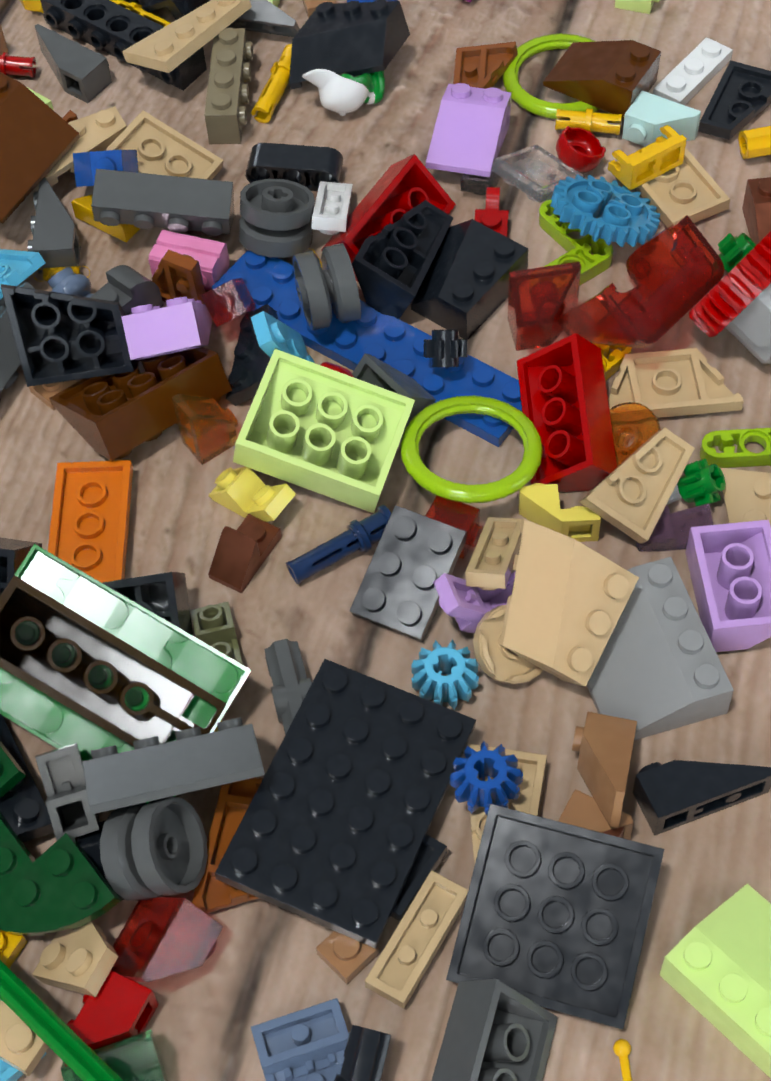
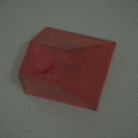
M580 262L509 272L508 323L516 351L538 349L551 345L577 315L581 273Z
M157 897L138 901L113 944V948L119 957L111 971L133 981L148 983L200 967L213 954L217 945L216 939L223 926L186 898Z

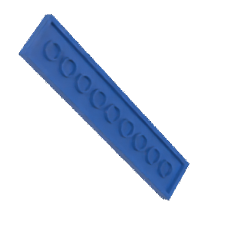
M247 250L211 287L213 297L245 314L268 304L277 311L279 321L301 334L307 347L353 371L363 355L367 353L413 378L436 399L434 403L456 396L475 395L506 402L522 411L519 380L470 355L468 357H459V367H432V358L424 357V339H432L431 335L393 316L381 314L362 300H360L361 319L341 323L336 318L332 309L330 327L314 331L310 330L299 302L293 265L278 257L262 256ZM457 414L444 418L497 447L503 443L514 429L500 419L483 414Z

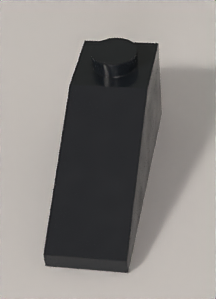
M673 760L665 764L655 762L643 767L636 774L632 793L655 836L768 793L771 787V767Z

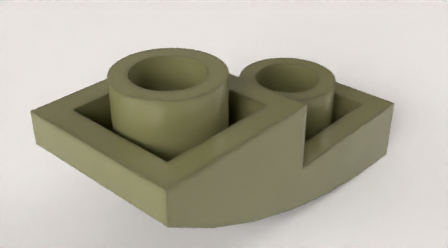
M229 602L190 610L196 638L243 665Z

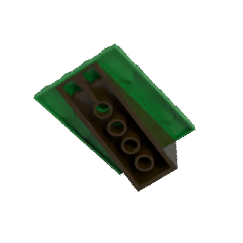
M36 544L32 546L0 596V714L57 749L77 743L82 761L92 759L91 750L116 745L118 753L135 750L133 741L158 736L160 744L176 740L175 732L199 726L201 734L214 732L217 728V722L222 720L251 672V669Z

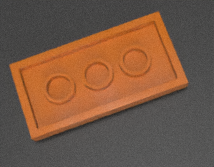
M131 460L57 463L48 552L101 583L125 579L133 478Z

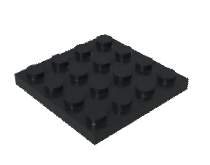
M490 804L446 980L459 983V981L498 979L541 1007L624 1029L664 849Z

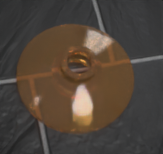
M626 402L609 409L617 467L657 431L661 430L656 415L640 403ZM635 437L633 443L628 447L629 440Z

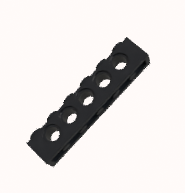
M41 0L44 19L51 27L70 34L73 38L80 39L124 62L126 60L122 52L123 50L164 27L109 0ZM203 47L170 73L128 63L142 72L149 73L183 91L207 70Z

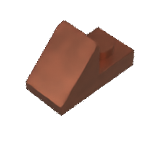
M250 514L246 516L237 530L225 526L208 573L209 578L242 593L281 539V529Z

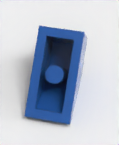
M137 150L73 153L76 187L94 186L96 169L139 173Z

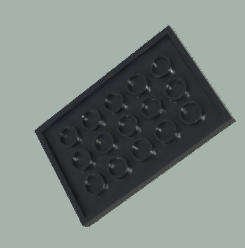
M324 659L215 872L216 879L376 949L448 789L450 775L455 772L453 768L455 757H462L475 728L476 719Z

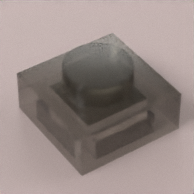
M494 164L490 177L463 174L460 180L461 191L486 195L487 187H497L501 178V165Z

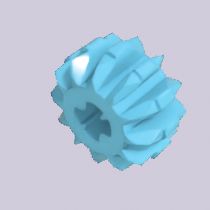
M453 639L447 647H441L435 640L433 651L421 647L419 660H413L411 665V672L413 674L411 681L414 691H419L421 698L426 700L434 699V703L441 706L443 702H448L454 710L458 705V699L469 702V699L472 697V690L477 689L479 685V676L476 674L478 672V662L476 659L470 658L468 647L456 650V644Z

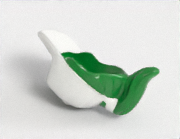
M315 69L302 75L304 79L318 87L322 106L339 113L341 116L358 110L362 104H377L384 96V71L365 73L358 77H353L349 74L338 75L326 69Z

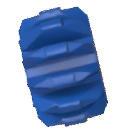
M483 741L480 751L476 752L467 746L464 750L465 758L455 757L453 762L455 772L450 775V785L456 789L455 799L458 803L468 801L467 807L471 814L481 806L484 807V812L487 815L490 804L509 808L508 799L517 800L519 798L520 788L518 785L523 782V772L521 769H517L518 759L515 754L505 756V748L502 744L491 751L488 744Z

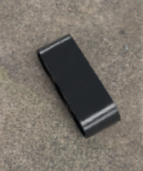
M258 143L251 149L245 176L250 183L264 179H284L297 182L307 187L310 191H318L320 181L339 183L344 159L338 150L330 147Z

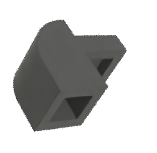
M126 265L116 266L107 271L108 283L90 297L119 302L126 315H131V308L147 304L164 306L159 287Z
M75 743L36 755V762L47 795L45 803L56 840H59L65 833L75 838L99 830L100 820L98 813L90 815L83 762L78 744Z

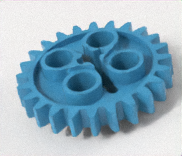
M579 174L576 175L575 179L567 176L565 181L559 180L551 198L550 206L554 208L553 214L560 215V222H569L568 228L581 230V236L592 235V239L595 242L599 238L604 239L607 245H610L611 242H616L620 247H624L625 242L632 247H635L637 242L645 245L647 240L651 241L653 236H655L660 223V213L656 212V206L649 205L650 199L640 198L641 192H631L626 186H618L616 180L609 183L602 176L600 180L595 179L591 175H588L587 179Z

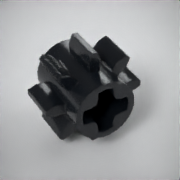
M432 330V339H424V357L432 358V367H459V357H468V340L459 339V330Z

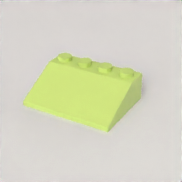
M274 349L236 440L233 462L374 513L415 400Z
M747 883L698 923L664 957L659 975L771 1079V904Z

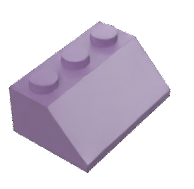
M769 520L691 527L685 553L699 616L715 651L749 649L770 638L771 526Z

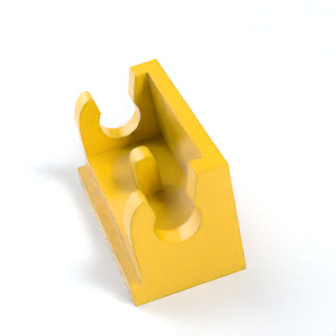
M665 125L660 128V131L668 139L660 136L656 138L654 143L628 156L621 150L612 152L613 157L618 161L613 160L609 162L608 170L631 191L683 164L687 138L683 135L680 136L673 128Z

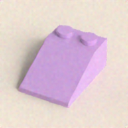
M465 83L448 84L437 115L426 159V168L490 177L509 129L512 92H505L494 87L487 89L470 87Z

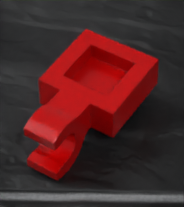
M487 187L486 208L475 209L474 220L507 237L509 210H499L500 187Z

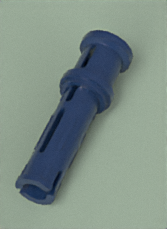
M383 504L377 507L376 513L361 521H351L350 525L347 526V531L318 545L296 559L286 562L287 569L296 584H300L308 577L333 565L357 550L360 552L371 550L372 544L380 541L391 516L390 510Z

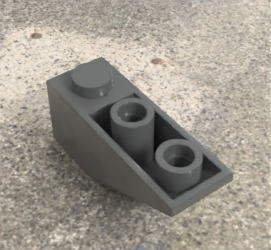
M39 24L35 25L40 49L66 93L89 103L112 83L109 63L106 57L82 46L76 41L59 35L54 30H49Z
M44 177L39 183V191H35L33 194L36 215H32L30 219L33 240H28L27 244L28 251L39 252L46 262L38 269V274H44L42 270L44 268L79 266L81 252L75 224Z

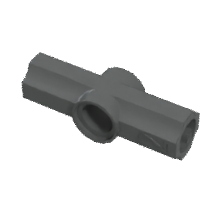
M282 639L273 642L270 647L264 650L269 675L273 683L271 692L278 721L283 723L286 735L312 681L311 678L306 676L298 642Z

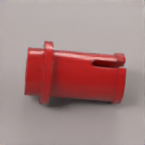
M3 52L0 55L1 73L7 76L35 77L36 67H33V65H36L35 57L9 56L7 52Z

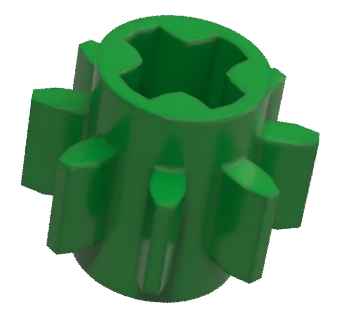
M729 233L717 244L720 247L718 250L721 253L716 258L720 265L729 273L756 244L745 233H741L738 237H734Z
M707 459L687 464L683 471L685 475H682L677 483L681 497L688 503L695 501L696 508L720 501L721 498L718 492L723 491L726 485L722 470L716 464L708 465Z

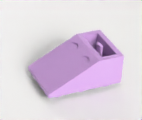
M179 297L166 300L167 307L164 308L153 306L152 304L131 308V315L121 316L130 360H143L208 346L214 313L213 307L202 304L201 300L195 301L194 298Z

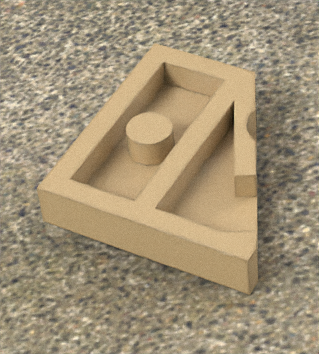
M91 921L75 929L67 928L57 931L51 943L43 950L40 961L32 975L43 984L96 997L119 956L113 946L106 941V935L102 928L94 921Z

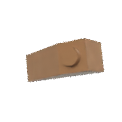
M587 712L585 726H576L572 751L580 752L577 769L609 826L619 828L637 721Z

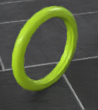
M560 33L540 36L523 43L517 48V56L502 75L506 91L512 92L511 99L521 108L546 118L557 119V109L586 112L587 108L593 109V112L600 110L582 101L552 103L540 100L527 93L519 84L518 79L521 64L537 53L554 49H568L573 42L596 41L579 35Z
M475 395L456 396L440 400L425 407L413 417L403 433L400 444L401 459L407 472L419 486L438 497L462 503H487L505 498L519 491L535 475L541 464L543 454L541 437L533 422L522 411L506 402ZM467 413L489 415L504 421L519 433L523 440L524 454L518 468L512 474L498 481L476 485L454 483L440 478L424 465L419 452L421 436L433 423L445 417Z

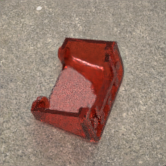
M686 215L640 245L630 254L626 262V268L630 278L637 285L628 292L620 293L615 291L617 288L611 283L588 301L566 312L557 323L568 336L577 333L593 344L646 348L658 341L721 281L724 276V264L689 216Z

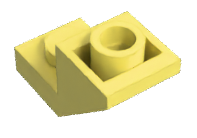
M230 467L216 478L215 483L217 486L208 496L213 501L244 518L250 514L265 522L274 521L296 493L287 483L276 486L265 485L251 468L240 467L232 469Z
M534 483L523 486L519 490V514L527 520L574 538L579 542L598 541L601 517L584 506L561 509L558 484Z

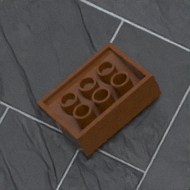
M1 72L0 223L3 224L80 138L78 131L24 84Z
M200 347L136 360L133 372L85 378L49 399L59 413L97 453L113 461L114 459H122L128 456L133 448L143 442L157 439L162 435V431L172 425L186 422L199 409L218 403L221 400V396L232 391L218 353Z

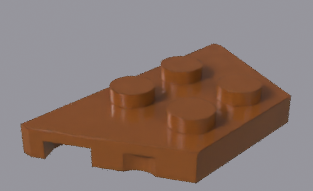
M254 777L221 786L207 841L208 858L205 874L199 885L195 888L190 908L193 915L200 916L258 899L256 896L217 880L215 872L263 778L259 777L257 779Z

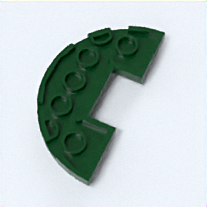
M0 741V798H2L26 774ZM0 813V930L18 935L44 936L46 933L57 932L67 928L75 929L97 919L122 901L73 836L65 833L35 860Z

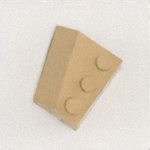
M521 518L519 533H522L519 554L515 555L513 570H516L512 595L508 596L500 646L564 682L586 687L639 577L576 539Z

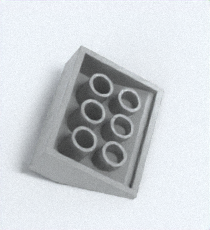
M667 557L627 570L639 577L587 683L598 714L637 721L634 740L727 714L734 690L672 558Z

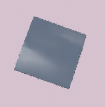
M337 998L251 1026L266 1081H334L336 1074H340L349 1033Z

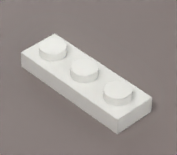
M706 37L654 88L653 94L686 105L731 60L733 49Z
M320 181L312 214L311 229L319 230L327 235L346 232L353 184Z

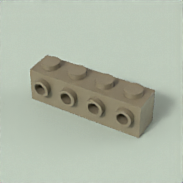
M225 28L213 38L204 114L209 144H241L242 128L247 125V109L245 104L249 103V86L247 82H251V65L249 61H253L252 41H247L245 28Z

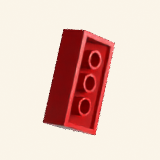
M413 154L392 164L348 216L346 232H339L333 235L324 247L343 243L352 264L366 238L371 235H377L386 225L395 223L401 219L403 214L424 200L447 214L450 213L456 204L418 157Z
M574 333L517 360L522 412L533 422L541 437L543 448L541 464L530 480V483L558 484V492L592 490L617 468L601 348L579 334Z

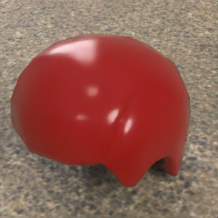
M569 126L559 135L555 148L558 160L566 169L575 173H586L595 169L602 161L606 152V148L604 146L601 147L599 140L590 131Z

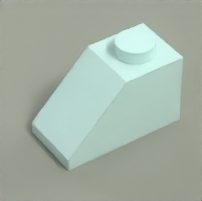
M641 90L625 113L622 139L646 147L654 143L656 138L660 136L668 139L660 131L661 127L668 125L680 136L686 137V141L695 140L698 134L701 111Z

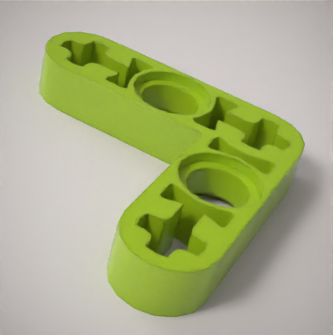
M551 199L542 203L539 208V225L567 253L531 275L529 279V296L540 304L552 303L604 272L611 266L613 259V245H607L604 239L599 238L595 242L592 239V235L589 234L580 239L568 237V233L574 231L581 232V230L569 229V222L559 221L560 218L557 216L560 215L553 214L554 208L550 206ZM566 267H576L580 272L575 275H569L562 270Z
M771 428L709 432L702 439L700 458L701 460L707 459L708 465L716 464L719 468L771 466ZM749 442H757L764 447V451L752 453L744 445ZM734 444L737 445V453L734 452V450H735V446H733ZM718 446L719 450L723 453H716L715 448L712 447Z

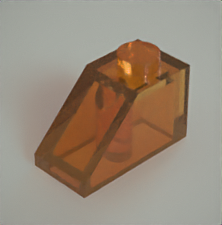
M177 394L172 397L182 443L202 465L235 445L238 422L229 408L223 409L214 398Z

